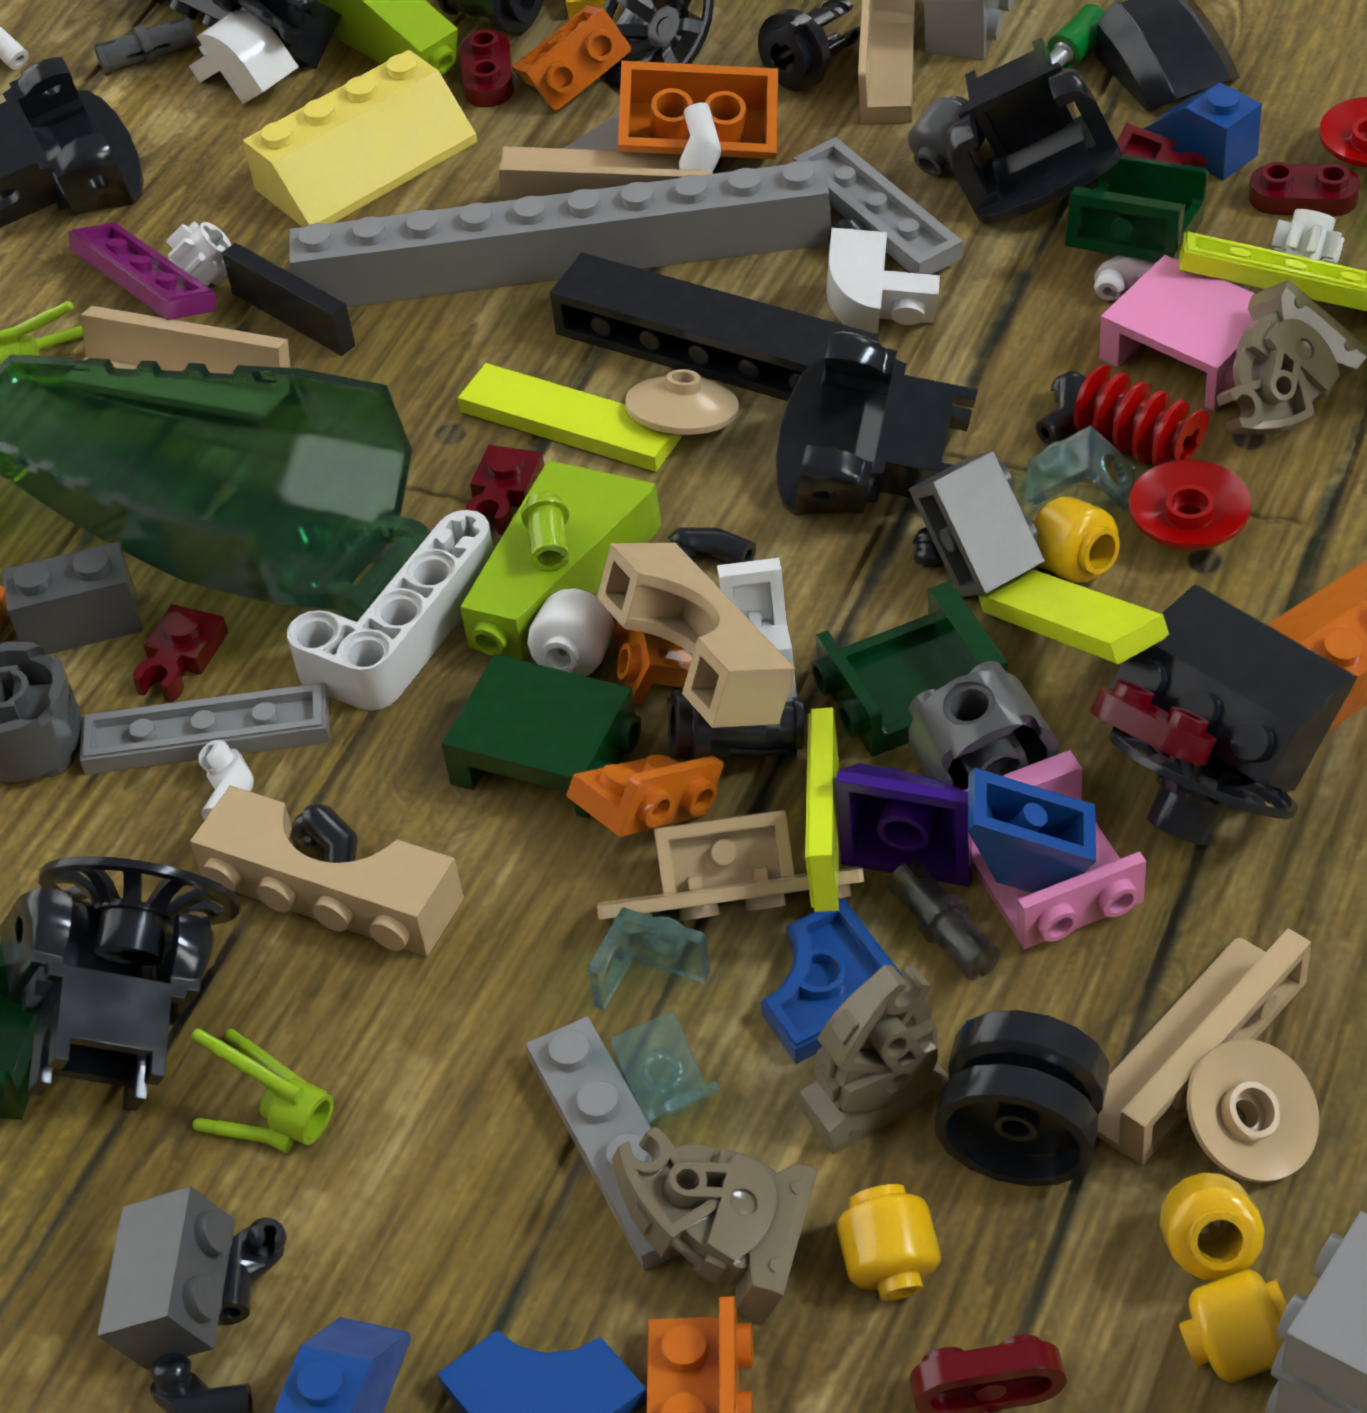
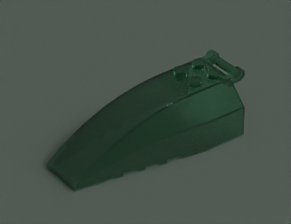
M11 354L0 364V475L109 544L120 541L124 552L184 582L273 604L333 609L340 611L346 618L357 622L431 533L421 522L401 516L412 447L389 389L385 384L287 367L237 365L232 372L233 374L210 373L204 363H189L184 371L161 370L157 361H141L136 369L114 368L110 359L89 358L87 360H74L73 357ZM386 544H392L357 585L352 584Z

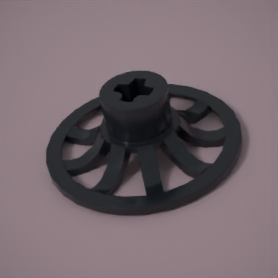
M606 0L603 8L612 20L620 3L645 21L643 25L616 24L625 39L631 38L642 41L630 45V53L604 73L605 77L612 85L620 89L622 61H632L640 56H643L640 60L642 62H655L663 57L665 63L692 64L707 38L712 22L714 0H703L702 18L688 11L692 0H651L654 5L652 9L639 0Z
M1116 727L1112 728L1109 736L1112 744L1134 761L1155 772L1156 781L1160 784V787L1146 819L1170 835L1194 844L1207 845L1221 813L1229 812L1235 807L1279 819L1293 818L1297 812V803L1284 791L1277 788L1264 787L1210 754L1207 761L1210 765L1194 781V764L1175 757V761H1173L1170 755ZM1136 749L1145 752V753L1148 755V757L1145 756V755H1143L1142 753H1140V752L1137 751ZM1227 772L1239 777V779L1232 780L1217 789V785ZM1265 802L1272 804L1275 808L1267 806Z
M87 856L57 859L46 863L40 868L38 883L42 888L62 890L57 884L68 883L75 885L65 890L72 892V904L92 906L96 914L100 916L94 952L102 958L123 964L139 966L160 964L163 958L167 930L173 927L174 918L178 912L185 914L193 911L205 913L208 916L199 917L208 920L210 925H216L235 919L240 911V899L224 885L207 877L162 864L116 857ZM105 870L123 871V898H120L113 880ZM142 874L164 878L156 886L148 900L143 902ZM183 886L195 887V889L181 894L171 901L173 896ZM210 901H215V902H217V903L223 905V908H221L220 906H218L216 903L210 902Z

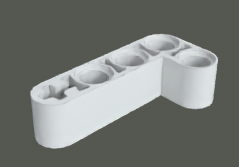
M460 510L446 515L357 622L322 610L308 611L295 618L287 629V639L297 675L302 685L325 682L330 698L363 710H381L394 703L462 618L460 606L494 551L489 522L486 517L472 510Z

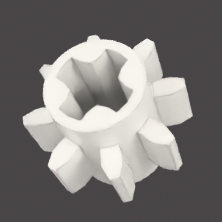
M1295 209L1291 223L1278 220L1271 246L1275 247V251L1338 264L1345 238L1341 237L1342 233L1333 231L1336 222L1334 217L1313 210Z
M193 222L188 227L182 224L166 240L173 248L168 254V260L204 285L208 286L210 283H213L217 286L227 275L221 252L230 247L231 243L227 236L215 225L208 222L198 225L196 222Z

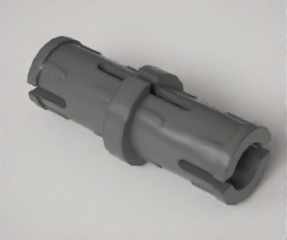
M184 15L181 18L146 28L143 24L134 27L133 33L93 45L99 65L105 75L111 71L146 61L147 65L157 62L156 57L187 47H194L197 45L190 20L187 15Z

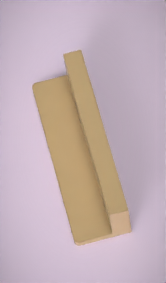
M862 0L858 66L861 124L912 123L916 0Z
M503 146L502 163L499 164L500 200L508 201L525 196L562 194L579 189L592 190L616 187L633 182L647 183L670 180L687 175L701 176L713 174V172L705 170H679V160L682 156L679 154Z
M91 306L81 314L86 357L66 373L67 382L70 384L254 417L265 416L292 389L288 339L173 319L166 320L161 317Z
M1289 928L1267 952L1243 938L1234 939L1109 1075L1103 1110L1098 1114L1097 1137L1143 1166L1188 1116L1186 1103L1187 1088L1190 1076L1198 1061L1209 1050L1224 1042L1235 1039L1256 1040L1306 984L1312 942Z

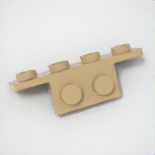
M785 810L654 828L663 893L599 902L597 910L599 920L613 918L614 929H626L654 924L652 912L679 909L680 920L704 918L720 914L718 903L745 899L746 910L768 909L786 905L784 893L809 890L807 873L794 875ZM860 866L839 868V898L851 896L850 884L865 882L863 868Z

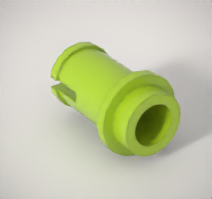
M549 491L535 493L527 499L526 505L523 506L521 511L522 523L529 529L531 564L543 571L558 570L569 561V549L566 543L564 526L569 519L568 506L556 493Z

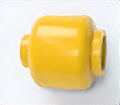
M1060 496L1049 501L1032 521L1039 534L1037 545L1045 562L1038 566L1070 582L1088 583L1098 578L1113 566L1118 557L1120 549L1118 527L1113 516L1100 507L1075 497Z
M1199 1173L1184 1178L1170 1189L1161 1206L1159 1225L1172 1257L1185 1272L1201 1280L1215 1281L1249 1269L1254 1265L1263 1248L1265 1228L1257 1206L1238 1182L1222 1174Z
M900 1184L875 1186L851 1196L848 1200L850 1208L841 1214L836 1223V1230L850 1281L858 1288L878 1290L880 1299L883 1301L899 1300L921 1292L924 1289L921 1279L934 1272L941 1262L940 1247L931 1213L925 1200L918 1195L906 1193L905 1187Z
M1251 1269L1236 1272L1192 1290L1189 1296V1309L1192 1318L1179 1323V1327L1194 1365L1198 1367L1210 1362L1216 1375L1227 1383H1235L1272 1369L1277 1353L1285 1341L1276 1336V1331L1287 1307V1302L1277 1279L1265 1283L1263 1277Z

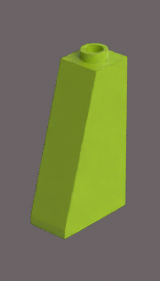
M317 0L341 14L332 36L380 64L387 62L392 56L407 50L412 51L439 70L441 75L449 71L453 64L456 63L458 28L426 0Z
M548 460L460 606L468 647L491 656L498 654L525 661L531 655L527 645L529 628L548 596L561 589L573 588L594 594L599 590L611 543H648L658 533L661 527L656 483ZM542 491H549L559 495L569 510V519L564 525L566 543L569 549V561L564 567L553 571L539 570L531 564L529 529L522 523L521 511L523 506L526 505L527 499L531 495Z

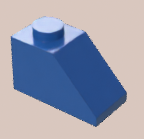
M1218 83L1177 104L1143 129L1175 140L1176 143L1173 151L1176 153L1193 152L1208 159L1206 169L1209 174L1224 181L1258 156L1262 103L1233 88Z
M974 768L969 773L968 832L997 883L1035 893L1085 873L1096 862L1095 804L978 768Z
M343 1317L338 1318L301 1344L273 1413H383L411 1341L409 1332Z

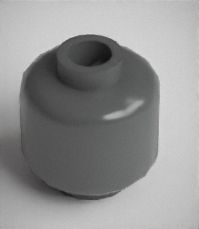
M959 96L933 99L909 131L908 144L915 155L914 161L925 173L933 176H938L941 173L954 175L947 156L946 134L951 123L960 120L958 116L959 110L969 105V100ZM975 118L979 147L975 148L974 151L977 154L986 137Z

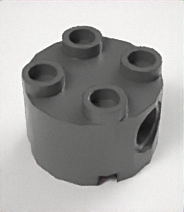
M7 641L0 643V782H21L39 776L54 777L64 773L72 765L73 757L71 753L77 748L81 737V713L62 662L55 654V658L46 655L43 646L32 642Z
M986 661L977 665L969 674L950 681L938 690L931 689L920 693L909 706V714L913 719L908 729L909 746L926 776L962 790L968 789V776L974 768L1002 776L1059 754L1057 738L1026 689L1015 675L1005 672L1001 664L995 661Z

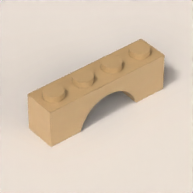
M611 543L597 599L624 629L661 637L675 643L693 655L682 694L712 728L779 724L786 699L793 687V676L796 669L676 543Z
M231 785L190 840L201 876L218 882L231 891L260 900L275 911L288 912L290 910L318 920L322 925L331 930H349L372 938L383 947L394 951L405 949L428 957L464 899L455 858L397 839L380 852L364 859L342 863L319 861L304 855L296 849V838L284 802Z

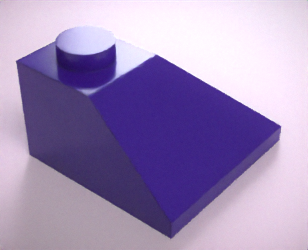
M857 763L838 770L835 788L841 864L955 885L970 886L972 879V839L968 832L967 791L922 774L906 772L893 767L882 768Z

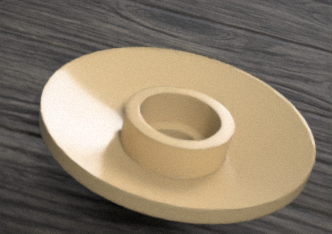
M679 369L669 372L667 376L647 379L633 386L626 395L625 407L633 420L647 428L670 434L695 435L717 431L730 425L738 415L739 402L736 395L727 387L701 378L694 371Z
M1235 1039L1224 1042L1209 1050L1198 1061L1189 1079L1186 1103L1192 1131L1207 1156L1217 1166L1232 1176L1256 1183L1277 1181L1300 1169L1309 1159L1316 1145L1319 1132V1111L1313 1089L1299 1066L1278 1048L1254 1039ZM1236 1106L1244 1112L1247 1121L1246 1125L1240 1120Z

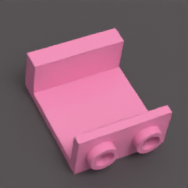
M1164 255L1101 315L1099 359L1119 367L1142 344L1147 345L1206 372L1205 408L1215 411L1219 407L1217 401L1218 394L1235 387L1233 364L1240 338L1246 327L1253 321L1248 306L1251 296L1255 293L1222 279L1179 270V260Z
M1071 750L1002 775L1081 800L1082 766ZM1097 823L1096 862L1085 873L1035 893L997 883L972 839V868L1024 950L1045 941L1061 940L1075 929L1105 917L1121 916L1130 911L1134 906L1144 902L1145 858L1139 851L1120 859Z

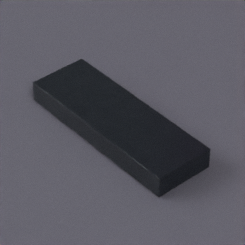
M234 243L221 252L232 294L340 356H343L355 346L348 309L344 302L240 244Z

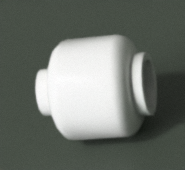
M576 588L561 589L547 597L529 628L527 645L531 657L538 665L587 676L593 673L603 661L613 640L612 634L615 629L613 616L592 593Z

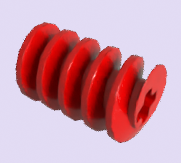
M1103 364L1092 371L1081 385L1073 413L1074 426L1078 433L1088 437L1094 436L1097 442L1109 447L1114 445L1117 452L1127 456L1133 455L1137 462L1145 465L1153 464L1154 467L1170 461L1191 459L1205 437L1210 417L1209 412L1203 409L1196 410L1189 417V403L1181 399L1174 402L1169 408V393L1159 390L1150 397L1151 389L1148 383L1138 381L1131 387L1130 375L1121 371L1111 378V366Z

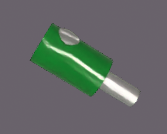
M1095 4L1083 5L1048 41L1047 48L1050 52L1052 64L1058 62L1062 68H1068L1073 65L1076 67L1096 47L1097 23L1106 13L1101 7Z

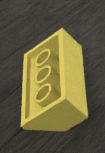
M407 50L392 56L387 62L365 74L350 79L343 86L321 98L308 102L304 107L277 122L267 124L262 130L245 138L243 144L255 190L300 226L306 227L310 224H330L339 221L477 142V136L439 70L412 51Z

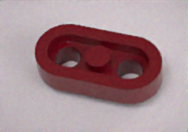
M490 29L478 30L471 34L461 45V69L465 98L474 106H498L508 101L514 93L510 43L503 34Z
M1271 162L1259 167L1252 173L1249 186V201L1255 209L1273 215H1294L1295 209H1307L1332 217L1342 216L1353 211L1358 204L1360 179L1355 172L1341 164L1309 165Z
M1118 679L1114 688L1100 686L1090 709L1094 716L1168 755L1192 764L1206 765L1216 742V738L1206 732L1209 725L1206 719L1178 707H1172L1169 713L1151 704L1154 697L1151 691L1126 680Z
M1018 1335L1008 1338L996 1346L966 1351L957 1347L936 1349L923 1357L922 1362L912 1370L909 1378L918 1413H986L1038 1404L1059 1394L1067 1383L1058 1347L1050 1342L1041 1341L1034 1335Z

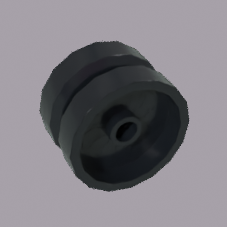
M1009 1010L987 1012L966 1021L955 1036L948 1064L949 1080L942 1088L935 1115V1136L950 1156L968 1169L997 1181L1023 1186H1051L1079 1178L1092 1162L1098 1134V1114L1103 1110L1109 1082L1110 1062L1099 1044L1077 1027L1049 1015Z

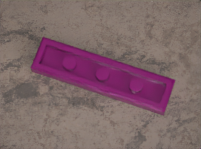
M117 223L73 229L69 232V249L166 320L216 311V293Z

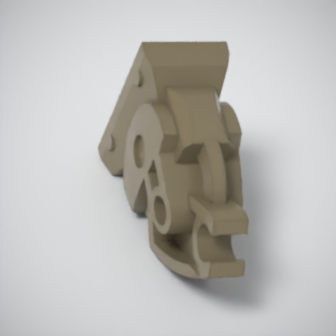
M1286 280L1251 296L1248 310L1253 321L1244 330L1237 347L1233 364L1235 387L1222 391L1217 396L1219 406L1235 401L1241 410L1240 418L1225 423L1227 431L1243 435L1268 433L1271 436L1296 427V423L1315 415L1313 401L1328 396L1339 376L1357 370L1367 358V347L1290 280Z
M883 965L869 980L843 1002L828 1020L817 1038L822 1045L817 1050L813 1068L817 1081L798 1093L796 1105L832 1154L843 1150L940 1097L942 1088L949 1080V1076L937 1062L938 1032L936 1026L931 1021V1007L925 1000L930 984L915 966H906L901 977L893 965Z
M657 1127L646 1131L639 1143V1146L650 1154L651 1162H643L637 1159L632 1152L629 1141L618 1146L612 1158V1163L619 1189L631 1218L648 1243L661 1257L674 1249L692 1263L691 1269L697 1273L696 1275L705 1278L717 1286L723 1283L728 1286L735 1285L737 1312L763 1326L784 1295L818 1168L793 1164L776 1173L762 1162L732 1150L721 1149L717 1151L711 1147L698 1144L681 1145L675 1148L665 1133Z

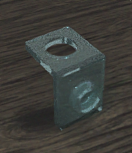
M1090 425L1063 441H1056L1050 444L1043 452L1029 459L1025 500L1034 507L1080 481L1089 478L1123 510L1129 509L1130 491L1134 485L1135 466ZM1104 458L1114 466L1119 477V485L1114 483L1105 469Z
M622 907L587 969L594 1007L605 1010L632 960L705 983L710 974L706 935L703 932L684 927L672 918L665 916L653 917ZM615 951L611 969L606 977L609 960Z
M674 1012L667 1013L624 1031L610 1039L632 1095L649 1125L706 1101L721 1090L717 1080L705 1084Z

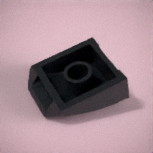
M1115 0L1097 23L1096 58L1146 111L1203 92L1218 83L1226 84L1240 78L1223 41L1194 0H1127L1121 3Z

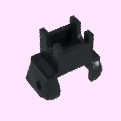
M1043 38L1032 42L1033 51L979 77L975 70L965 74L969 105L959 110L958 116L960 120L951 123L946 134V150L951 169L977 218L985 224L1005 221L1050 204L1070 194L1076 186L1083 187L1100 177L1117 164L1122 156V152L1082 76L1075 69L1074 65L1063 70L1058 62L1052 64L1050 52ZM1073 102H1075L1081 114V116L1077 118ZM975 118L995 154L994 157L986 161L984 167L974 151L975 148L979 147Z
M62 56L44 59L31 65L22 73L19 79L10 82L11 88L3 93L6 101L0 104V195L3 199L0 201V228L54 203L57 204L60 210L70 208L73 215L76 216L84 212L132 205L142 196L144 178L141 161L128 130L117 113L101 97L88 90L77 91L72 75Z
M841 331L831 333L826 357L815 360L801 374L789 397L781 422L776 453V481L783 507L793 515L844 512L863 514L866 503H878L880 492L912 498L909 488L954 465L942 462L948 428L967 431L972 410L953 405L974 408L978 389L905 375L906 363L896 359L897 350L885 348L880 343L853 332Z
M36 888L19 896L0 926V939L9 985L8 998L14 1003L21 1004L23 1012L36 1014L28 1094L42 1096L51 1084L52 1075L123 1086L122 1109L136 1111L146 1100L147 1084L158 1085L165 1077L169 1026H172L200 993L201 979L206 970L214 944V933L210 922L196 915L178 912L174 918L173 934L167 931L162 962L152 966L130 965L102 958L94 952L100 916L96 914L92 906L72 904V892L54 888Z

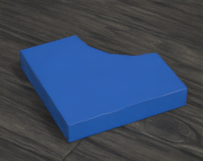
M844 898L839 899V911L813 912L786 926L787 941L793 953V967L782 986L761 1001L763 1018L796 1064L817 1053V1050L822 1047L817 1038L828 1020L843 1002L869 980L883 965H893L901 977L903 976Z
M496 1330L437 1373L441 1388L462 1413H633L647 1402L645 1386L601 1337L575 1350L544 1353L518 1346Z

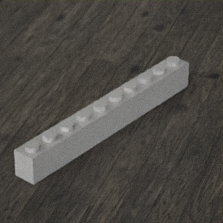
M822 160L809 162L794 161L785 165L755 169L741 168L724 173L701 176L687 175L670 180L647 183L633 182L616 187L592 190L579 189L569 193L525 196L515 200L472 203L467 206L438 210H418L413 213L400 215L370 216L346 222L316 223L306 227L290 229V266L293 275L350 307L561 279L581 252L643 269L829 245L828 234L831 229L829 190Z

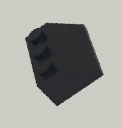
M1194 584L1162 613L1169 635L1164 640L1124 661L1110 687L1114 688L1118 679L1126 680L1151 691L1154 694L1151 704L1169 713L1172 707H1178L1203 717L1209 722L1206 732L1216 738L1211 752L1213 756L1264 787L1295 791L1358 676L1203 587Z

